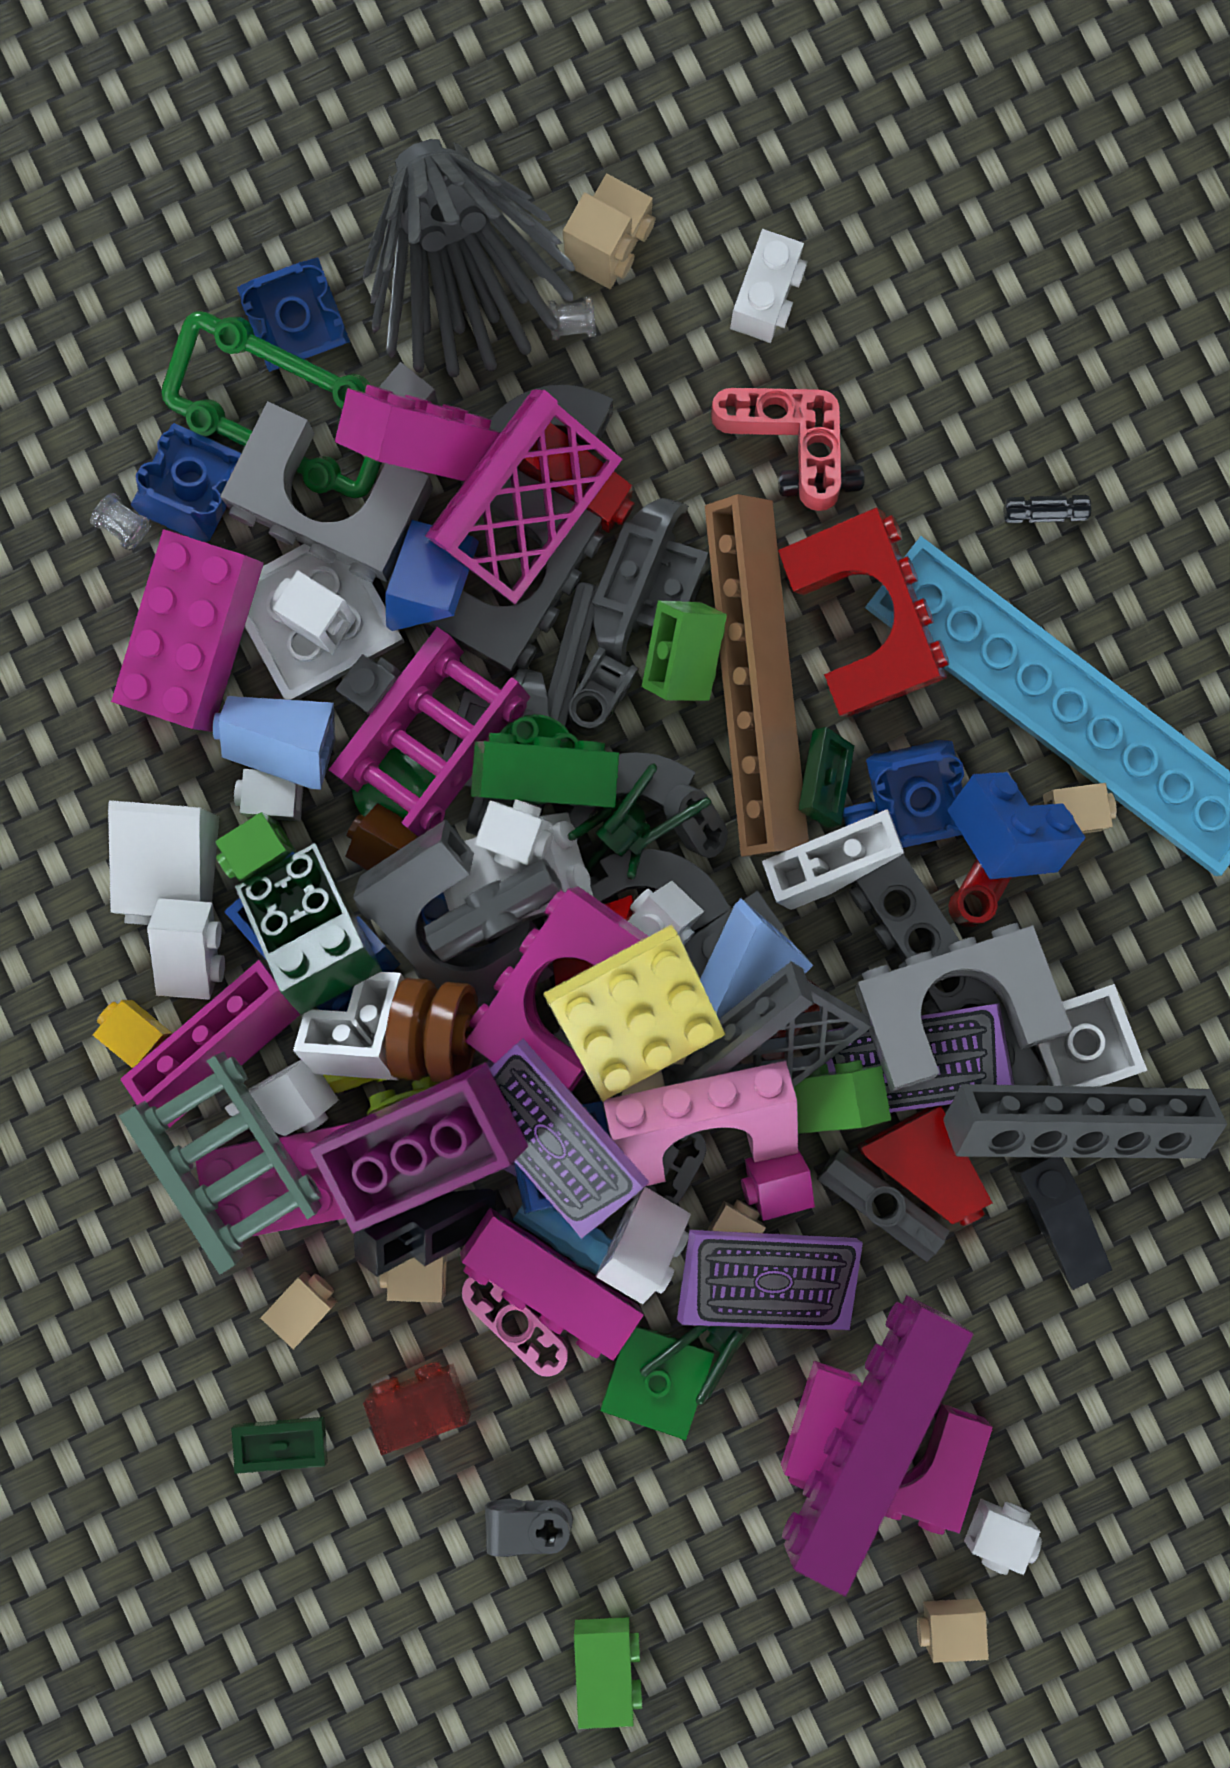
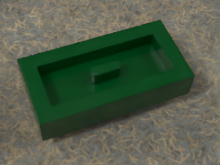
M823 727L812 732L798 810L825 827L830 828L839 826L842 823L855 745L828 727Z
M325 1417L235 1424L231 1428L234 1474L324 1467L328 1463Z

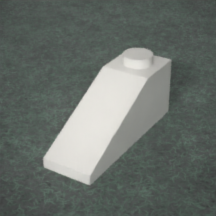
M884 810L763 860L762 863L776 903L792 910L836 892L905 852L890 812Z

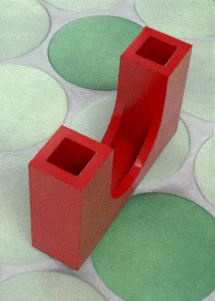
M877 507L778 550L793 592L805 595L849 576L867 575L878 579L886 587L892 598L894 623L885 643L873 654L824 674L839 716L851 717L947 678L943 668L949 665L947 653L940 640L934 642L928 628V625L934 623L930 608L924 598L917 599L912 586L913 583L918 581L916 571L908 556L902 558L896 543L902 540L899 526L893 515L887 517L885 512Z

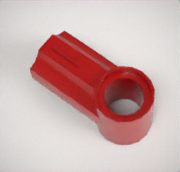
M976 858L961 887L950 899L948 906L952 919L958 925L964 927H974L990 920L995 915L998 901L1012 877L989 879ZM967 894L976 896L982 904V911L978 917L969 915L964 908V899Z

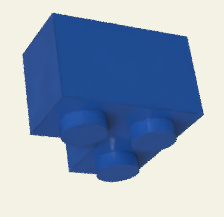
M1008 772L973 774L947 810L989 879L1057 873L1086 838L1075 822L1073 815L1063 803L1029 806L1019 791L1016 782L1010 777Z

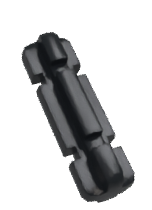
M860 465L845 466V469L841 470L840 489L844 488L845 492L863 489L865 482L863 467ZM797 469L783 470L779 473L778 489L781 496H798L799 473ZM824 472L816 474L814 486L817 488V493H825L826 491L823 487Z
M1066 495L1032 496L1028 501H1025L1024 497H1009L1004 502L1003 515L1007 523H1023L1025 519H1028L1029 523L1062 522L1067 517H1069L1070 521H1085L1091 516V499L1088 495H1072V498L1067 499Z

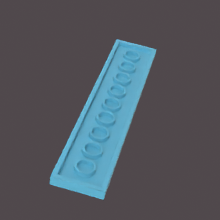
M920 536L905 557L908 556L918 577V581L912 584L917 599L924 598L934 620V623L928 625L934 642L940 640L947 653L949 665L943 668L1094 784L1106 783L1107 792L1112 793L1115 800L1213 875L1221 876L1230 865V771ZM882 585L865 608L892 628L894 623V606L888 590Z

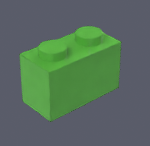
M658 600L642 687L665 700L709 701L716 677V666L725 633L727 614L701 602Z
M263 812L255 815L215 841L222 852L216 856L220 866L230 879L236 877L239 882H244L281 862L292 851L297 853V850L279 822Z
M854 1060L834 1064L835 1071L829 1072L828 1064H823L793 1087L797 1098L798 1133L857 1129L891 1120L882 1066L863 1068L862 1060Z
M629 1617L575 1620L574 1646L578 1729L634 1727L633 1709H642L641 1679L632 1680L631 1670L632 1662H640L639 1633H630Z

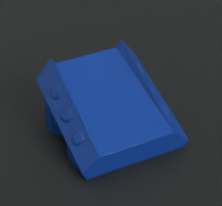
M318 257L263 275L237 287L241 297V304L249 318L255 336L285 351L306 359L350 342ZM264 360L269 372L280 368Z
M173 423L169 430L164 432L157 441L158 451L153 461L143 464L136 473L138 491L131 506L143 520L148 518L190 538L208 542L227 507L220 496L242 453Z
M934 740L930 743L894 751L874 753L866 759L874 799L878 807L877 813L884 810L890 812L903 848L962 835L947 811L963 789L961 782L964 777L963 763L955 756L952 741Z

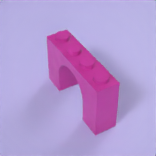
M579 886L570 888L566 892L560 890L551 899L545 909V913L549 915V918L540 931L534 928L525 938L519 948V951L524 954L515 968L507 967L494 985V989L498 991V994L490 1006L484 1003L474 1014L469 1025L474 1030L465 1041L493 1063H496L513 1046L524 1039L571 1093L586 1071L576 1052L551 1034L541 1022L535 1004L538 980L546 967L558 958H579L597 965L649 937Z
M813 1361L781 1461L784 1475L789 1476L788 1481L791 1484L804 1489L812 1471L815 1469L820 1472L828 1456L824 1453L826 1441L835 1427L841 1429L848 1415V1412L844 1411V1407L850 1392L856 1385L861 1387L862 1383L856 1374ZM941 1403L928 1448L920 1462L910 1471L906 1472L885 1517L901 1520L902 1515L919 1520L918 1525L932 1533L944 1535L947 1529L960 1534L993 1427L984 1417Z

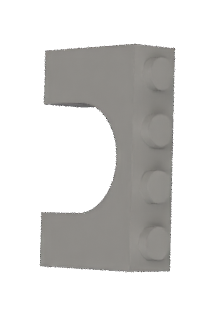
M267 401L220 496L230 509L229 515L247 526L253 527L255 522L269 527V534L286 544L293 545L295 540L308 545L310 546L309 553L327 563L333 564L336 558L351 565L349 571L363 580L373 582L375 577L388 583L394 571L412 520L418 521L433 491L430 477L417 470L385 463L368 500L354 515L337 522H319L309 519L294 508L291 488L295 473L315 433L307 419Z
M1018 923L1006 925L992 932V939L976 943L975 937L963 939L949 945V953L933 958L931 951L923 952L906 959V967L890 971L888 965L862 974L864 980L857 983L855 992L863 1014L869 1017L872 1026L869 1032L890 1092L934 1079L939 1074L922 1025L921 1007L926 992L934 984L946 978L956 976L971 977L990 986L999 995L1005 1006L1021 1050L1063 1037L1072 1031L1033 925L1023 929L1019 928Z

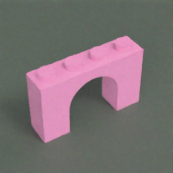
M786 1061L622 1095L603 1101L610 1138L647 1178L649 1183L646 1186L666 1182L663 1167L665 1151L677 1140L701 1130L727 1127L745 1131L754 1163L798 1153L797 1098Z

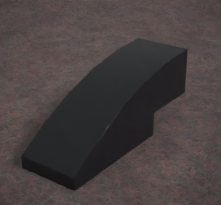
M488 1188L445 1193L354 1233L355 1259L376 1277L413 1257L424 1266H427L466 1244L489 1208L496 1211V1192Z

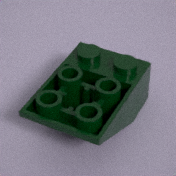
M316 843L235 886L280 992L300 1015L382 971L363 929Z

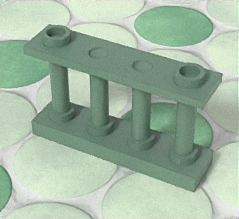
M224 1051L207 1060L214 1072L212 1075L159 1108L152 1106L150 1108L145 1100L119 1115L219 1275L235 1266L244 1256L240 1249L243 1247L242 1242L297 1207H300L307 1220L314 1216L322 1207L318 1201L322 1198L317 1184L310 1175L302 1176L243 1083L247 1080L244 1069L235 1057L227 1058ZM225 1089L239 1113L182 1148L180 1145L175 1147L165 1132L169 1129L168 1124ZM250 1128L264 1152L209 1187L204 1184L200 1186L190 1171L193 1169V1163ZM275 1168L289 1191L234 1226L231 1224L224 1225L215 1211L218 1208V1202L270 1169Z

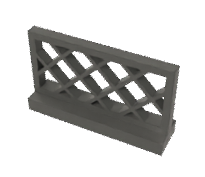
M789 962L719 1019L726 1034L725 1036L686 1056L683 1065L671 1064L662 1069L664 1085L669 1086L786 1061L793 1087H795L872 1026L868 1016L807 981L804 969L793 962ZM813 1003L819 1005V1011L802 1013ZM845 1021L849 1023L842 1030L826 1032L827 1024ZM818 1025V1033L794 1036V1028ZM786 1029V1037L769 1039L779 1030ZM817 1047L808 1056L793 1057V1050ZM785 1051V1059L761 1062V1054ZM746 1056H753V1063L736 1065Z

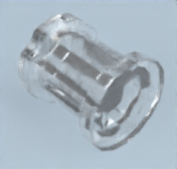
M592 296L585 297L584 302L557 304L555 300L548 301V307L558 321L557 330L551 331L552 341H559L560 336L584 333L588 337H595L596 330Z
M110 493L96 506L90 523L97 529L104 528L120 540V545L124 549L130 551L140 544L147 534L151 520L143 515H136L121 503L122 499L116 493Z

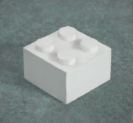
M1114 984L1063 1001L1062 1003L1072 1031L1063 1037L1034 1046L1041 1066L1048 1075L1046 1079L1049 1086L1101 1087L1147 1071Z

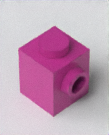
M799 1149L797 1154L755 1163L753 1157L745 1159L748 1177L741 1179L744 1197L748 1205H756L763 1221L815 1207L810 1170Z

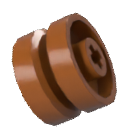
M407 977L400 982L390 1006L386 1028L385 1050L387 1066L391 1076L397 1079L420 1081L429 1073L431 1080L439 1084L471 1069L476 1049L465 1041L474 1030L469 1025L470 1020L478 1010V998L473 986L464 983L446 982L437 990L435 983L426 979Z

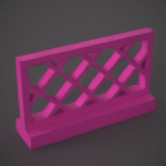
M532 390L425 535L438 547L443 548L514 604L518 602L622 461L621 457L557 404L558 401L545 390ZM554 417L567 427L568 447L546 449L544 430ZM576 435L587 444L577 445ZM537 441L538 450L529 451ZM594 449L606 459V462L595 476L581 477L578 451ZM570 452L572 479L550 482L547 455ZM539 456L542 483L519 486L518 465L523 458ZM510 477L511 487L502 488ZM582 483H589V485L586 487V489H585L584 492L582 493V485H581V484H582ZM573 485L575 504L569 512L554 514L551 488ZM543 489L546 515L523 518L520 492ZM512 493L515 519L492 522L490 510L492 500L496 495ZM483 514L484 524L475 525ZM563 519L555 529V520ZM547 521V542L542 548L527 550L524 524ZM516 525L519 551L496 554L493 529ZM485 530L488 556L471 558L458 548L469 532ZM536 555V557L529 565L528 556ZM520 558L522 576L513 588L510 589L499 580L497 561ZM489 562L490 572L478 563Z

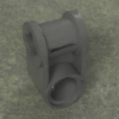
M599 647L591 659L579 687L571 698L569 720L573 729L584 736H594L600 733L606 727L619 702L621 703L639 668L634 665L630 667L623 665L607 656L606 650ZM591 703L600 709L601 716L593 722H585L578 717L577 709L583 704Z
M499 1499L485 1504L487 1554L496 1557H510L520 1554L558 1553L565 1548L569 1541L573 1524L571 1510L562 1501L554 1499L526 1501ZM545 1520H553L555 1528H558L557 1533L549 1532V1527L545 1525Z

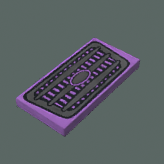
M1000 1003L921 1015L922 1025L939 1070V1074L934 1079L890 1092L883 1072L890 1113L951 1104L961 1084L1014 1085ZM843 1028L832 1029V1030H826V1032H828V1031L842 1030ZM869 1030L826 1062L829 1072L835 1071L834 1064L854 1060H862L863 1068L881 1066Z
M524 1039L520 1040L489 1068L529 1146L514 1162L581 1238L591 1232L649 1183L647 1178Z
M690 1230L677 1320L682 1325L850 1330L863 1242L857 1238Z

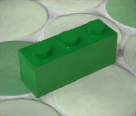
M489 733V741L475 742L471 797L517 799L522 801L615 808L619 753L606 752L604 742L578 741V749L561 748V739L534 737L533 745L516 744L517 735Z

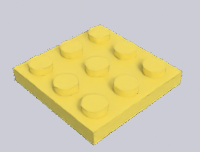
M672 924L544 993L602 1102L726 1035L685 947Z

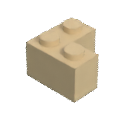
M607 173L594 196L584 192L563 229L564 255L573 263L575 271L610 290L617 277L624 279L633 264L635 255L631 252L638 240L645 242L654 226L656 217L652 216L653 198Z

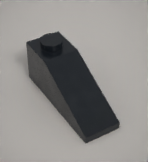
M1031 1157L1009 1168L1071 1290H1075L1112 1271L1084 1198L1063 1157Z

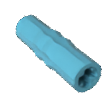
M522 1205L513 1218V1221L551 1245L559 1254L569 1257L577 1266L587 1269L595 1275L612 1241L602 1230L596 1227L581 1238L555 1208L524 1214Z

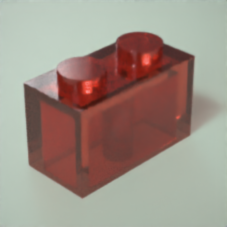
M440 1361L433 1362L414 1371L416 1377L399 1383L397 1377H392L372 1386L373 1393L367 1396L363 1405L381 1456L468 1424L471 1413L453 1363L441 1367Z

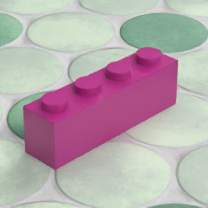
M258 960L120 1080L136 1104L146 1100L150 1108L152 1106L159 1108L212 1075L214 1072L207 1062L208 1059L224 1051L227 1058L235 1057L242 1066L300 1016V1013L280 992L271 970ZM180 1116V1117H178L177 1119H175L174 1121L170 1122V1123L168 1124V1127L170 1128V1127H171L174 1123H176L182 1116Z
M489 1208L460 1251L461 1261L466 1265L463 1271L469 1277L482 1285H486L488 1281L493 1282L503 1289L501 1296L521 1310H524L526 1305L541 1314L538 1318L539 1321L552 1331L561 1334L565 1329L578 1338L576 1341L577 1346L594 1358L598 1359L602 1353L614 1361L644 1316L637 1303L582 1267L577 1266L573 1261L559 1254L556 1250L492 1208Z

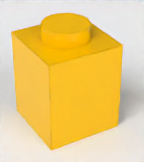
M121 1000L118 1004L115 1001L103 1010L97 1019V1023L100 1026L93 1036L133 1068L173 1033L133 1000Z

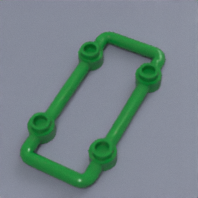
M196 311L188 315L182 324L162 385L161 394L164 403L169 409L186 417L187 425L191 431L202 436L218 433L243 446L246 445L252 430L227 419L224 409L218 402L211 399L193 402L179 394L200 329L214 335L216 344L225 353L238 354L247 351L331 392L335 403L341 409H343L348 388L365 392L367 384L370 385L366 378L358 374L339 377L255 336L251 324L242 317L220 319L210 313ZM304 456L296 472L302 474L305 485L313 492L325 493L335 490L347 497L357 499L363 498L370 492L382 462L365 456L356 481L342 475L338 463L328 456H319L313 459Z

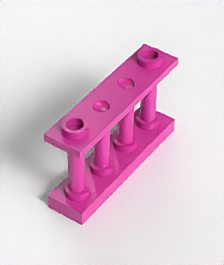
M438 627L433 631L329 768V771L356 792L364 784L369 783L409 813L401 823L418 837L443 821L445 810L472 776L475 742L489 741V733H500L508 723H512L516 718L522 717L527 701L530 699V696L520 683L512 677L501 690L461 663L459 660L464 651L449 634ZM450 676L490 704L475 726L433 698L434 691L444 678ZM424 712L463 740L447 762L406 733V728L418 713ZM396 747L436 776L420 798L379 769L380 762L390 749Z

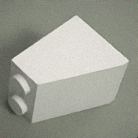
M109 801L111 913L125 915L124 923L149 925L158 898L212 902L217 850L215 841L218 839L220 817L200 807Z
M568 812L540 816V818L552 822L549 832L553 833V840L544 859L547 860L548 864L557 874L563 891L566 892L570 888L579 886L593 896L590 887V876L584 867L577 839L570 841L567 837L569 832L575 829L570 821ZM477 837L464 841L474 852L470 875L444 891L449 911L466 903L464 899L478 889L497 880L504 881L527 868L530 864L522 863L520 870L507 867L493 861L496 855L495 852L474 845ZM548 904L524 916L522 923L529 919L535 920L546 916L545 909Z

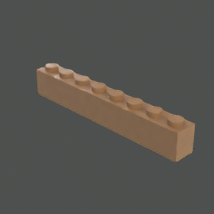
M736 494L705 505L715 609L727 614L725 633L720 647V660L741 857L775 856L809 842L806 814L798 810L803 782L772 500Z

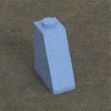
M227 696L221 713H215L213 737L220 740L222 758L310 789L321 790L335 743L334 703Z
M742 898L734 905L700 978L718 1019L789 962H793L803 968L805 974L813 966L792 941Z

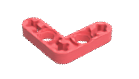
M728 388L716 394L712 403L711 419L713 425L721 432L728 434L798 435L799 495L801 501L806 507L816 511L828 510L835 505L841 486L840 410L838 400L833 394L818 389ZM769 405H779L786 410L787 414L782 418L772 419L766 416L763 410ZM750 406H756L755 417H750ZM726 407H735L736 415H728ZM813 408L822 409V414L824 415L822 427H815L816 418ZM813 443H824L831 449V453L826 457H815L810 454L807 448ZM824 472L823 487L826 491L825 493H817V488L814 486L816 474Z

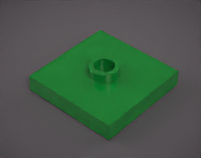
M637 1325L618 1353L600 1411L686 1440L698 1405L696 1397L707 1378L714 1357V1351L690 1343L648 1376H642L640 1373L641 1369L678 1339Z

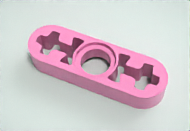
M468 1277L462 1288V1298L465 1305L535 1373L549 1377L561 1372L568 1358V1346L565 1340L558 1333L542 1324L538 1319L540 1315L528 1305H526L524 1310H521L507 1302L499 1309L496 1318L493 1319L488 1313L494 1309V1305L486 1298H482L479 1302L473 1298L476 1289L472 1283L475 1280ZM491 1282L493 1288L490 1294L500 1303L503 1289ZM518 1310L526 1315L528 1328L524 1333L512 1335L504 1329L502 1319L507 1312ZM535 1327H539L543 1331L537 1335V1340L544 1347L548 1348L552 1344L558 1347L555 1355L558 1362L555 1364L549 1360L544 1362V1364L538 1361L540 1351L532 1342L527 1350L520 1345L532 1336Z

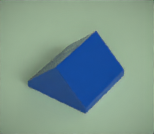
M412 520L385 593L386 627L391 631L451 617L455 614L469 569L425 536L433 525ZM467 535L458 548L469 557L474 558L479 541L473 536Z

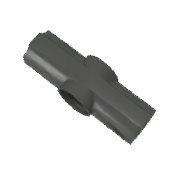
M541 859L508 879L492 882L464 899L466 903L445 913L424 927L426 939L433 952L438 955L441 961H448L484 939L487 941L492 940L521 924L524 916L542 908V906L551 901L557 892L563 891L561 882L547 860Z
M839 1148L829 1158L817 1177V1180L925 1262H928L931 1257L936 1255L945 1243L950 1230L843 1149ZM882 1193L891 1194L894 1200L891 1212L884 1216L875 1215L872 1210L874 1198Z

